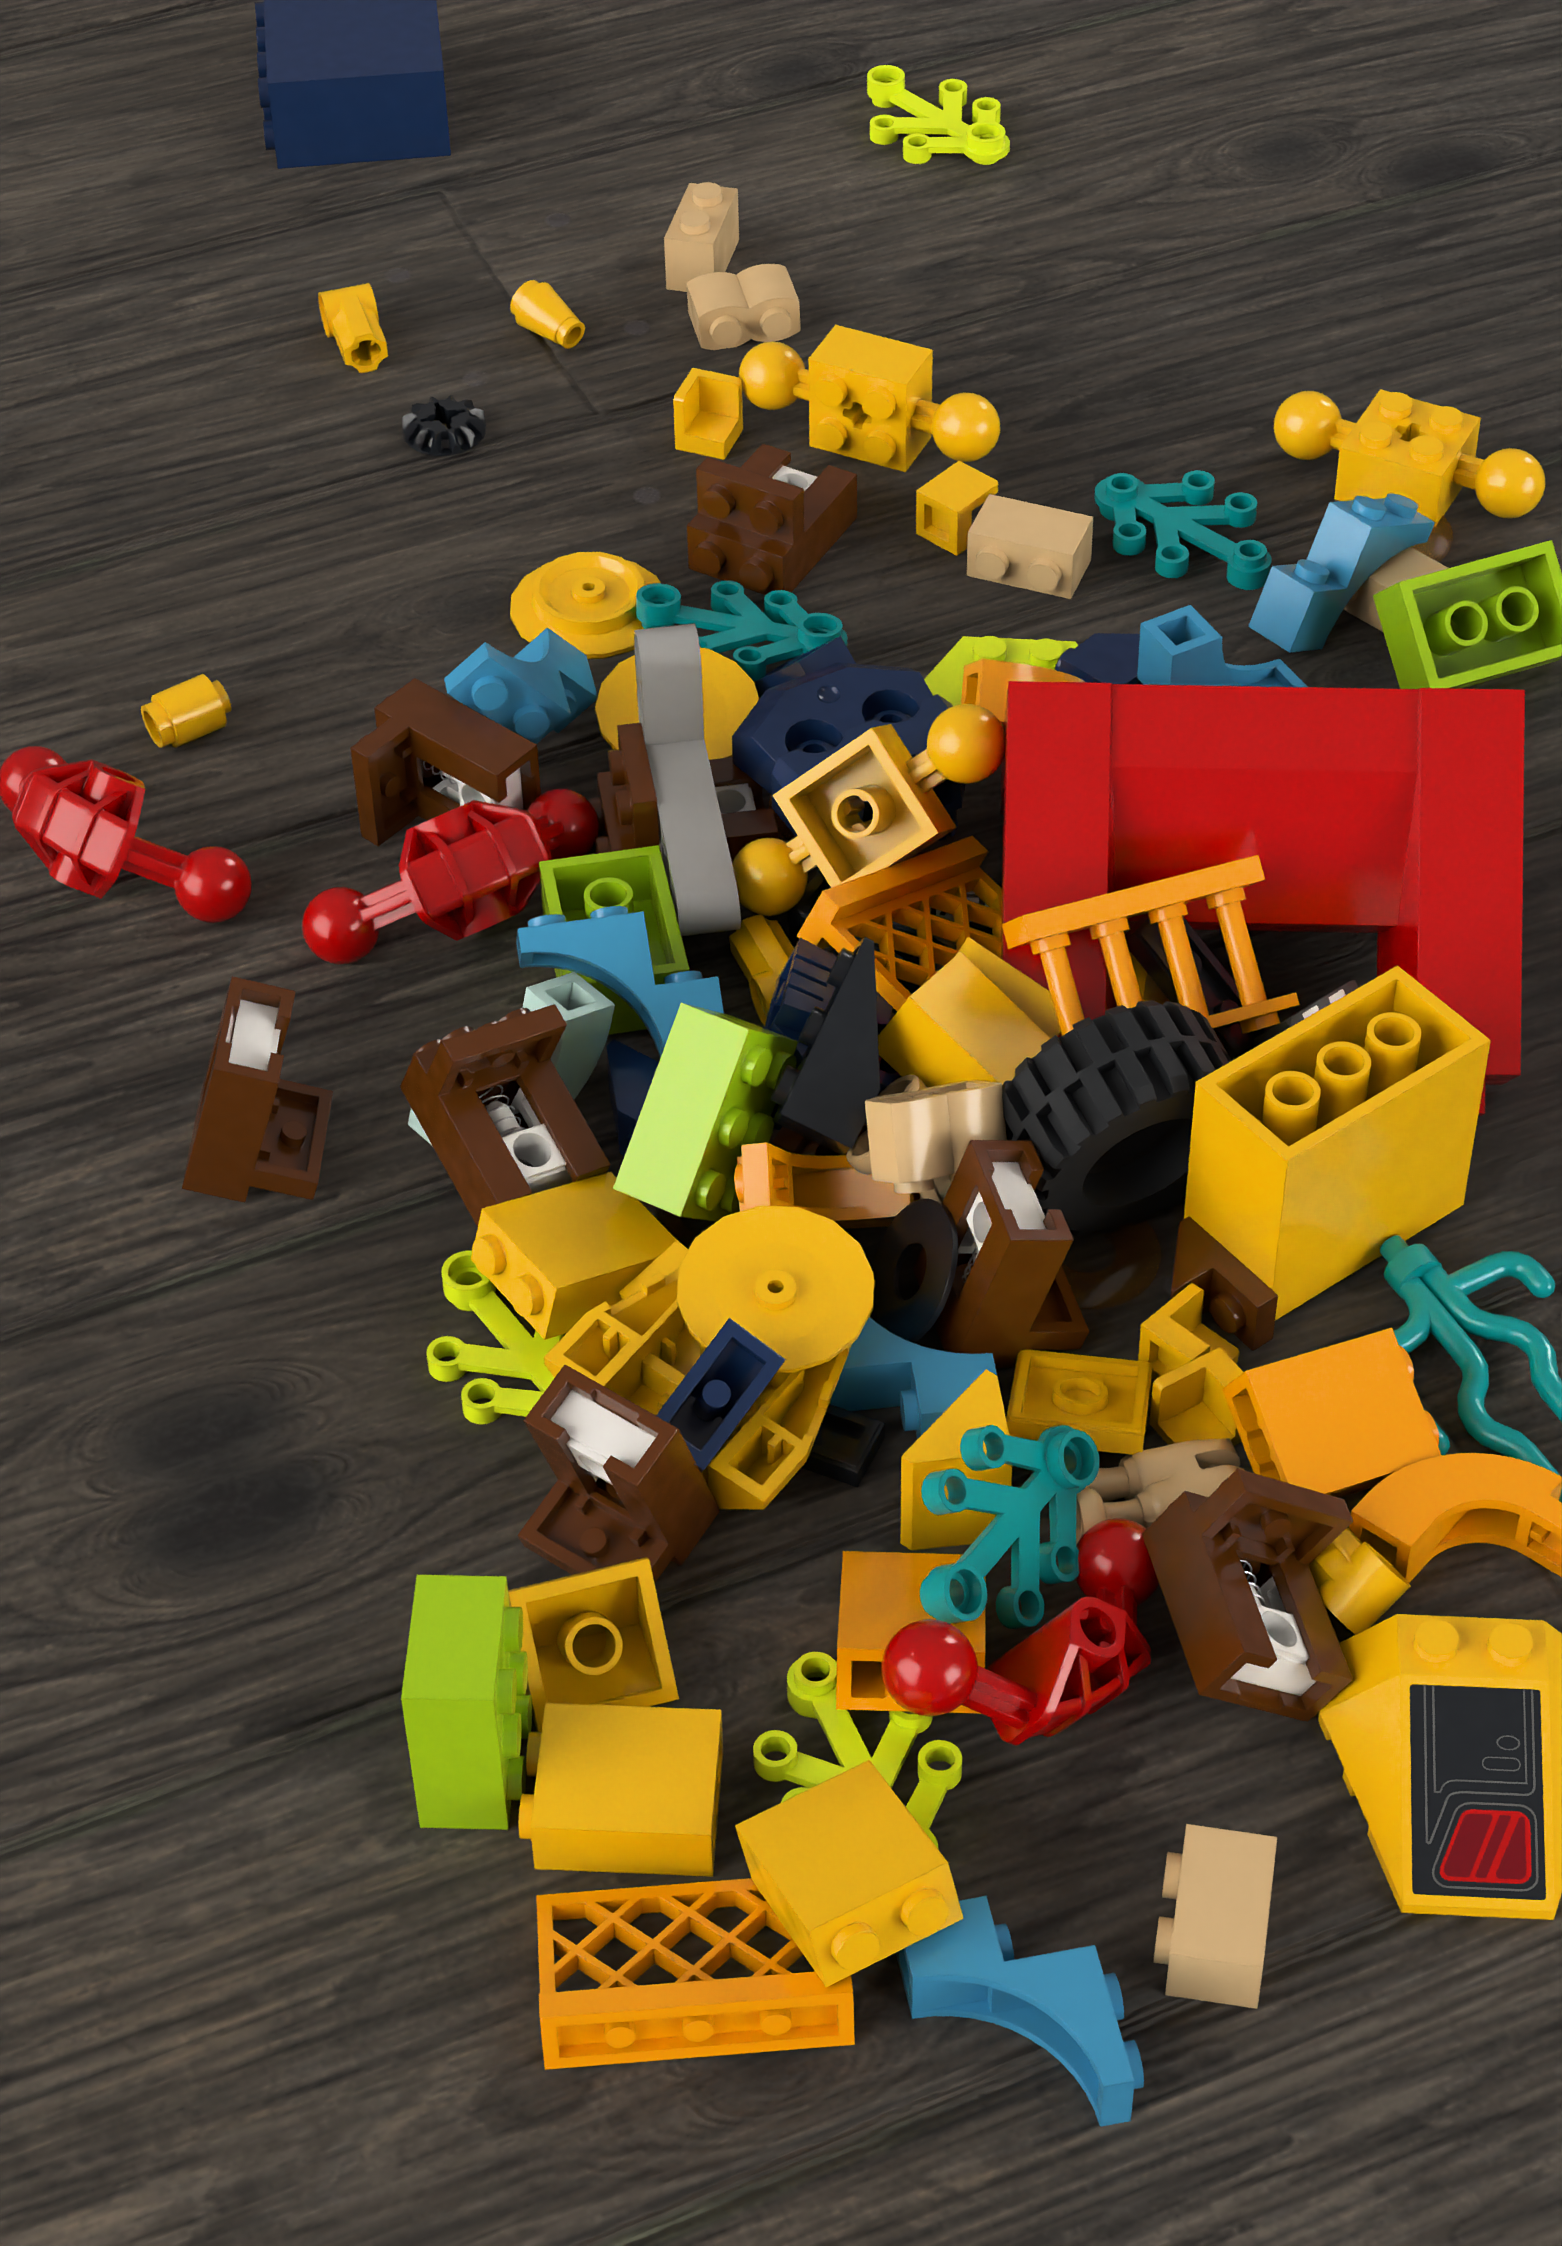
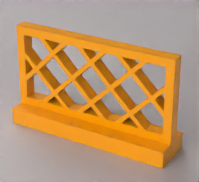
M969 836L822 891L799 930L797 937L821 949L832 946L838 953H840L842 948L853 952L855 946L859 943L855 936L862 939L866 937L879 944V952L874 950L876 991L898 1011L912 994L897 978L922 986L938 972L935 971V963L945 966L955 957L967 937H970L1001 958L1002 888L979 867L989 851L973 836ZM973 891L989 907L967 900L966 893ZM930 907L952 914L954 922L930 914ZM969 920L992 928L993 935L970 928ZM892 922L917 929V937L893 929ZM932 935L955 942L956 950L934 943ZM894 949L919 957V965L896 958Z
M751 1878L536 1895L540 1983L539 2013L545 2070L855 2045L854 2001L851 1975L825 1987L815 1971L791 1973L787 1969L803 1953ZM736 1906L749 1914L730 1933L706 1919L716 1908ZM661 1912L673 1920L653 1939L630 1925L636 1918L645 1913ZM586 1918L598 1926L576 1945L554 1931L553 1921ZM765 1926L790 1940L771 1959L746 1944ZM689 1932L694 1933L714 1946L694 1965L670 1950ZM614 1938L638 1952L617 1971L594 1957ZM555 1954L561 1958L557 1963H555ZM729 1958H733L754 1972L751 1977L714 1979L711 1977ZM654 1963L678 1978L674 1983L639 1986L633 1983ZM577 1970H580L601 1984L597 1989L556 1992V1989Z

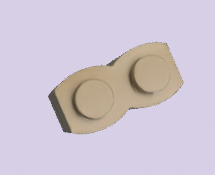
M760 264L749 267L737 275L727 272L707 273L693 278L686 283L688 313L701 348L708 350L733 348L748 342L750 339L761 342L779 341L801 331L799 299L786 266Z
M978 1080L963 1081L865 1100L872 1180L894 1183L895 1193L903 1194L933 1190L935 1188L934 1179L949 1175L952 1182L970 1140H1007L1006 1124L1003 1115L1002 1083Z

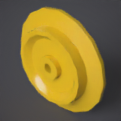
M577 552L558 557L524 576L511 594L510 619L520 636L528 642L534 640L548 627L587 655V659H603L635 649L634 630L644 629L641 621L636 616V593L645 585L661 582L650 571L622 557L604 552Z
M700 647L704 740L708 758L711 760L732 757V735L758 702L757 689L754 681L735 661L711 649ZM635 655L618 663L600 685L595 705V714L601 736L614 750H619L617 725L639 723Z
M756 1206L723 1216L695 1237L678 1267L677 1305L689 1333L705 1348L708 1347L726 1321L731 1318L786 1359L776 1373H794L829 1362L858 1339L873 1310L874 1273L860 1243L834 1220L800 1207Z

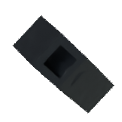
M866 937L855 946L853 952L845 948L841 949L826 980L827 984L835 987L825 1010L814 1006L798 1038V1042L808 1046L797 1069L788 1064L785 1066L770 1097L771 1101L779 1104L772 1120L773 1122L840 1155H844L853 1148L866 1121L865 1100L877 1097L880 1091L874 941Z

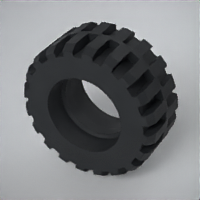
M1154 1000L1140 1001L1133 1008H1126L1120 1005L1106 1010L1105 1015L1091 1020L1088 1017L1072 1025L1073 1030L1059 1038L1055 1035L1042 1044V1050L1033 1058L1027 1057L1015 1068L1013 1080L1005 1081L1002 1085L1003 1115L1006 1124L1007 1140L1032 1141L1044 1169L1034 1190L1042 1211L1046 1216L1048 1209H1061L1069 1230L1074 1236H1089L1092 1231L1106 1234L1118 1231L1121 1225L1131 1222L1134 1225L1151 1219V1214L1163 1208L1169 1210L1181 1203V1198L1186 1195L1196 1081L1232 1060L1207 1018L1201 1013L1179 1003L1166 1001L1162 1005Z

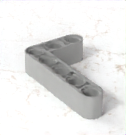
M696 624L634 630L638 720L642 726L657 797L659 846L681 937L740 930L741 914L738 889L704 740L702 667Z

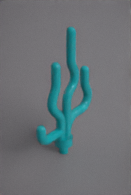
M1399 1235L1387 1239L1380 1248L1381 1255L1388 1262L1384 1271V1279L1397 1295L1405 1301L1409 1308V1317L1406 1323L1394 1330L1399 1346H1402L1407 1353H1410L1425 1342L1431 1332L1462 1372V1382L1457 1395L1458 1416L1466 1431L1487 1448L1508 1457L1536 1464L1560 1475L1539 1448L1523 1433L1496 1422L1488 1415L1485 1409V1398L1489 1387V1366L1480 1349L1467 1335V1333L1486 1340L1506 1342L1517 1346L1525 1352L1529 1359L1533 1386L1542 1400L1562 1422V1379L1558 1374L1556 1352L1548 1338L1528 1322L1512 1316L1492 1314L1480 1310L1467 1297V1295L1501 1278L1513 1277L1520 1280L1534 1296L1547 1298L1555 1290L1553 1277L1534 1258L1516 1251H1501L1488 1255L1448 1275L1443 1269L1442 1264L1424 1244L1408 1246ZM1436 1423L1439 1432L1438 1447L1441 1455H1445L1450 1448V1441L1445 1432ZM1562 1490L1559 1500L1560 1502H1562Z

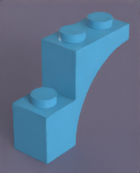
M1393 493L1387 494L1386 498L1372 499L1366 496H1355L1354 500L1329 502L1307 559H1300L1297 564L1272 566L1248 627L1289 653L1322 649L1339 615L1360 586L1381 565L1399 552L1411 546L1426 543L1435 522L1417 512L1418 504L1405 496Z
M1191 605L1142 622L1140 625L1137 678L1144 685L1308 687L1281 659L1245 666L1225 663L1222 650V636Z
M548 627L514 657L508 656L484 642L444 678L447 694L465 706L535 744L540 742L552 730L559 733L593 704L598 697L587 655Z
M610 906L592 911L590 919L566 922L564 915H543L530 919L528 927L517 929L516 945L520 968L550 967L568 970L589 977L606 986L621 997L637 1013L654 1040L660 1058L680 1003L724 1013L718 977L702 979L700 971H683L666 976L664 978L665 984L655 985L644 911L628 913V908L625 906Z
M869 1317L858 1339L852 1344L829 1404L848 1411L900 1406L904 1431L916 1430L918 1439L985 1369L997 1375L993 1354L954 1353L924 1347L889 1332Z
M987 1896L959 1901L964 1919L896 1952L912 2019L931 2016H954L986 2021L1013 2030L1046 2049L1067 2068L1086 2093L1100 2127L1131 2121L1134 2089L1144 2087L1142 2061L1136 2042L1134 2040L1123 2042L1117 2022L1124 2019V2005L1119 1981L1115 1973L1103 1974L1095 1945L1014 1959L1012 1940L1006 1923L994 1925Z

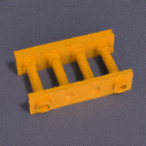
M1259 855L1022 915L1001 924L1008 949L1030 944L1033 955L1040 954L1062 1036L1074 1029L1073 1024L1084 1020L1065 947L1071 945L1068 934L1089 929L1092 940L1099 939L1117 1006L1123 1005L1126 1008H1133L1138 1002L1143 1000L1124 931L1130 930L1127 918L1148 913L1150 924L1158 925L1179 1004L1201 1013L1207 1018L1213 1029L1240 1022L1243 1034L1280 1024L1277 1011L1300 1005L1296 992L1267 1000L1240 901L1246 899L1243 888L1265 880ZM1206 898L1208 909L1215 908L1242 1005V1007L1210 1016L1182 917L1188 915L1185 903Z

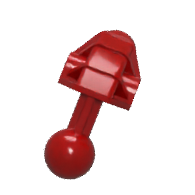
M41 746L21 748L13 752L0 768V797L5 806L12 812V820L16 829L48 868L50 876L55 880L102 899L117 880L121 869L174 888L177 900L182 908L195 919L209 923L229 920L239 914L246 906L252 890L251 875L245 862L233 851L219 846H207L199 848L189 855H184L135 836L146 790L144 783L136 777L93 759L67 763L57 752Z
M553 789L539 795L531 803L527 811L473 800L407 829L399 863L401 880L367 895L348 887H334L322 891L310 901L304 912L302 931L305 942L311 951L324 961L333 964H350L362 959L373 949L378 940L380 928L415 913L426 925L456 941L491 927L525 909L540 885V861L584 856L592 850L595 845V837L599 835L597 812L591 802L582 794L569 789Z
M1113 1518L1101 1521L1086 1531L1076 1545L1079 1550V1575L1075 1579L1086 1597L1077 1600L991 1663L988 1669L977 1665L976 1653L972 1644L955 1626L933 1619L919 1620L904 1626L890 1639L882 1658V1677L888 1693L903 1709L921 1716L943 1715L963 1705L990 1717L1001 1739L1015 1746L1034 1736H1054L1086 1714L1096 1712L1123 1693L1129 1686L1130 1678L1146 1668L1151 1662L1150 1645L1137 1628V1605L1146 1601L1159 1585L1142 1535L1146 1528L1132 1520Z

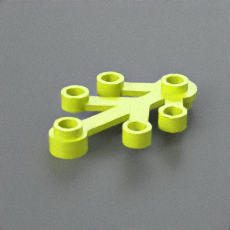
M880 65L868 71L867 94L875 106L891 108L897 105L916 116L894 117L883 114L873 117L870 120V140L872 142L888 145L898 140V134H910L903 139V158L912 164L928 162L932 157V153H964L975 163L990 165L1004 158L1009 153L1010 140L1005 135V128L999 124L1001 104L998 100L990 97L976 99L972 103L973 124L968 125L962 121V107L967 103V84L964 81L947 79L939 84V104L943 106V110L905 89V73L902 69L892 65ZM925 134H945L951 137H929Z
M461 1251L453 1254L444 1262L441 1270L445 1297L460 1310L474 1311L505 1349L465 1344L462 1340L453 1336L439 1337L433 1340L426 1350L429 1373L436 1380L443 1382L458 1380L467 1371L530 1379L540 1391L502 1388L498 1383L487 1378L474 1379L468 1382L461 1391L463 1414L472 1423L489 1424L497 1420L501 1414L526 1417L554 1380V1376L544 1365V1357L563 1338L564 1334L544 1340L535 1330L534 1337H532L496 1295V1286L479 1272L471 1260L472 1251ZM446 1356L455 1357V1359L451 1361L439 1360ZM482 1398L491 1400L484 1404L473 1403Z
M809 1652L796 1660L788 1670V1702L798 1714L818 1719L840 1766L798 1752L797 1743L790 1734L780 1730H771L761 1734L754 1742V1768L757 1774L765 1780L773 1782L787 1780L804 1786L787 1792L782 1798L781 1803L868 1760L872 1762L892 1788L917 1735L924 1732L931 1725L933 1716L889 1711L890 1722L871 1758L848 1710L836 1709L837 1661L823 1652ZM812 1677L825 1678L821 1681L808 1680V1678ZM946 1740L928 1742L920 1749L918 1754V1778L920 1781L906 1805L908 1811L937 1848V1839L929 1828L947 1790L954 1788L962 1777L961 1751L955 1744ZM772 1751L783 1752L787 1755L784 1759L772 1761L764 1757L765 1754ZM935 1761H944L950 1764L951 1767L947 1770L938 1771L930 1768L928 1765Z

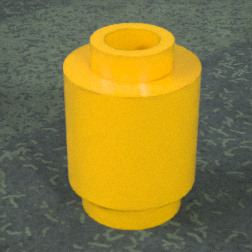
M204 674L152 695L151 702L141 706L144 724L152 740L159 748L169 744L177 748L221 729L227 724L226 713L231 712V703L223 685L218 680L211 682Z

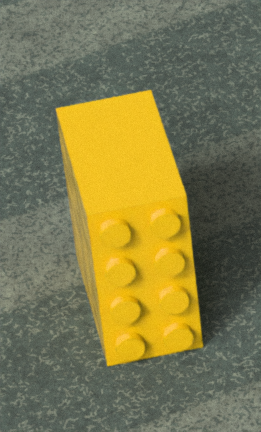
M1397 965L1199 1079L1195 1084L1184 1219L1190 1216L1278 1295L1275 1321L1382 1256L1380 1248L1390 1237L1399 1235L1406 1241L1464 1205L1491 1040Z

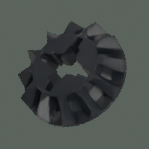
M450 395L446 400H437L434 397H430L428 404H413L411 413L402 416V433L405 442L414 450L428 455L449 456L463 453L478 445L486 434L484 410L475 408L472 400L465 399L457 402L453 395ZM442 423L450 425L451 429H447L446 425H442Z

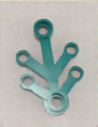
M1200 470L1186 473L1182 478V483L1144 484L1133 475L1117 473L1101 480L1096 485L1094 499L1099 506V511L1102 516L1115 523L1112 545L1116 552L1122 555H1137L1145 549L1146 527L1136 521V518L1140 516L1153 523L1157 544L1155 570L1159 575L1166 578H1179L1187 573L1189 550L1180 544V537L1227 562L1226 578L1231 585L1244 590H1255L1264 587L1272 562L1271 555L1267 551L1266 546L1256 540H1243L1235 543L1203 526L1231 525L1239 528L1251 526L1256 521L1257 499L1251 494L1243 492L1230 494L1225 499V505L1166 507L1161 504L1185 501L1191 505H1205L1211 502L1214 497L1215 479L1210 473Z
M719 581L712 585L711 608L714 611L681 605L679 590L667 584H648L641 587L636 593V616L641 621L644 629L695 623L696 628L718 631V633L698 636L700 647L711 649L717 653L736 649L733 652V661L753 681H757L766 675V665L797 657L841 636L847 646L848 637L842 629L843 624L839 618L827 613L808 614L797 603V596L789 591L775 590L767 593L764 597V613L744 594V587L735 581ZM766 640L774 642L758 648L747 646Z
M994 1425L972 1428L964 1433L960 1443L962 1459L970 1469L983 1471L1008 1464L1034 1472L1020 1488L968 1479L958 1469L935 1471L925 1477L921 1490L922 1499L927 1509L933 1514L944 1515L968 1509L996 1514V1516L956 1563L937 1566L929 1573L920 1587V1601L924 1610L936 1620L951 1624L977 1619L983 1613L987 1603V1588L984 1577L1012 1545L1011 1586L1002 1588L998 1593L996 1613L1000 1622L1009 1629L1033 1627L1042 1620L1044 1615V1600L1039 1591V1579L1046 1584L1071 1582L1079 1575V1550L1076 1547L1077 1494L1095 1480L1099 1471V1453L1094 1441L1088 1434L1067 1425L1046 1429L1041 1433L1038 1441L1005 1435L999 1427ZM983 1441H984V1443H985V1445H986V1450H987L986 1455H985L984 1450H983ZM945 1485H946V1487H947V1489H948V1500H947V1498H946V1496H945V1491H944V1486H945ZM1049 1502L1050 1541L1040 1544V1511ZM1056 1555L1059 1561V1568L1056 1565ZM1019 1600H1020L1021 1605H1022V1612H1021V1613H1020L1019 1605H1018Z

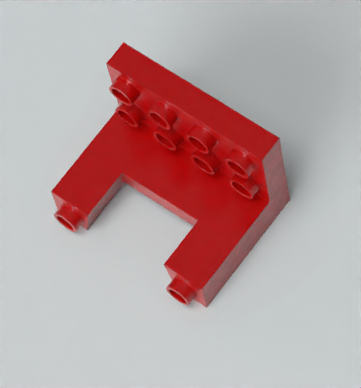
M1008 681L1003 726L1005 732V755L1001 763L1000 814H1004L1002 924L1022 915L1259 855L1265 880L1243 888L1246 899L1240 901L1248 931L1377 933V977L1398 965L1491 1040L1478 1116L1485 1115L1486 1085H1503L1521 1075L1525 690L1141 685ZM1206 898L1185 903L1188 915L1183 917L1194 930H1221L1215 908L1208 909ZM1144 914L1127 918L1129 928H1132ZM1001 925V959L1049 990L1040 954L1033 955L1030 944L1008 949ZM1085 929L1069 933L1071 945L1065 947L1084 1019L1089 1017L1093 1020L1105 1015L1106 1010L1117 1007L1099 939L1092 940L1090 930Z

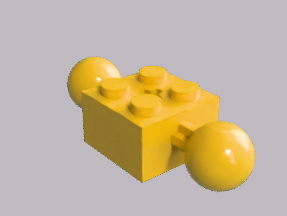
M836 324L809 357V370L805 369L800 355L793 348L781 342H764L753 347L744 356L739 368L742 392L751 403L759 408L778 410L791 405L798 398L809 401L810 447L906 472L931 439V434L937 447L943 454L961 462H972L986 456L995 447L1000 435V419L996 409L986 398L978 394L958 393L950 396L941 404L932 403V349Z
M1380 389L1358 422L1354 423L1342 419L1338 407L1328 396L1316 391H1301L1288 397L1279 406L1274 418L1275 438L1280 447L1292 457L1302 460H1313L1326 455L1332 449L1339 450L1335 500L1350 501L1354 500L1355 496H1366L1372 499L1386 498L1389 493L1402 495L1418 504L1417 512L1435 522L1434 529L1463 486L1475 490L1480 504L1489 513L1508 519L1521 517L1532 511L1540 502L1545 490V475L1542 466L1535 457L1526 451L1507 448L1492 453L1485 460L1476 458L1481 417L1463 413L1454 407L1438 406L1413 399L1404 393Z
M959 704L952 706L939 714L934 720L928 732L927 748L914 757L911 756L892 724L872 727L776 792L773 797L797 833V836L789 842L777 838L757 839L745 845L738 852L732 866L739 902L746 909L756 914L773 916L785 913L800 901L807 887L808 872L817 866L832 888L910 859L957 828L933 788L947 779L957 783L970 784L982 781L992 775L1001 765L1005 755V732L1000 721L989 710L978 705ZM863 801H868L873 810V819L863 822L858 812L865 807Z

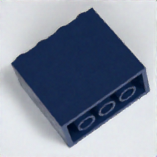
M264 0L262 2H255L259 72L258 88L260 105L264 112L266 150L276 151L278 169L451 156L436 0Z

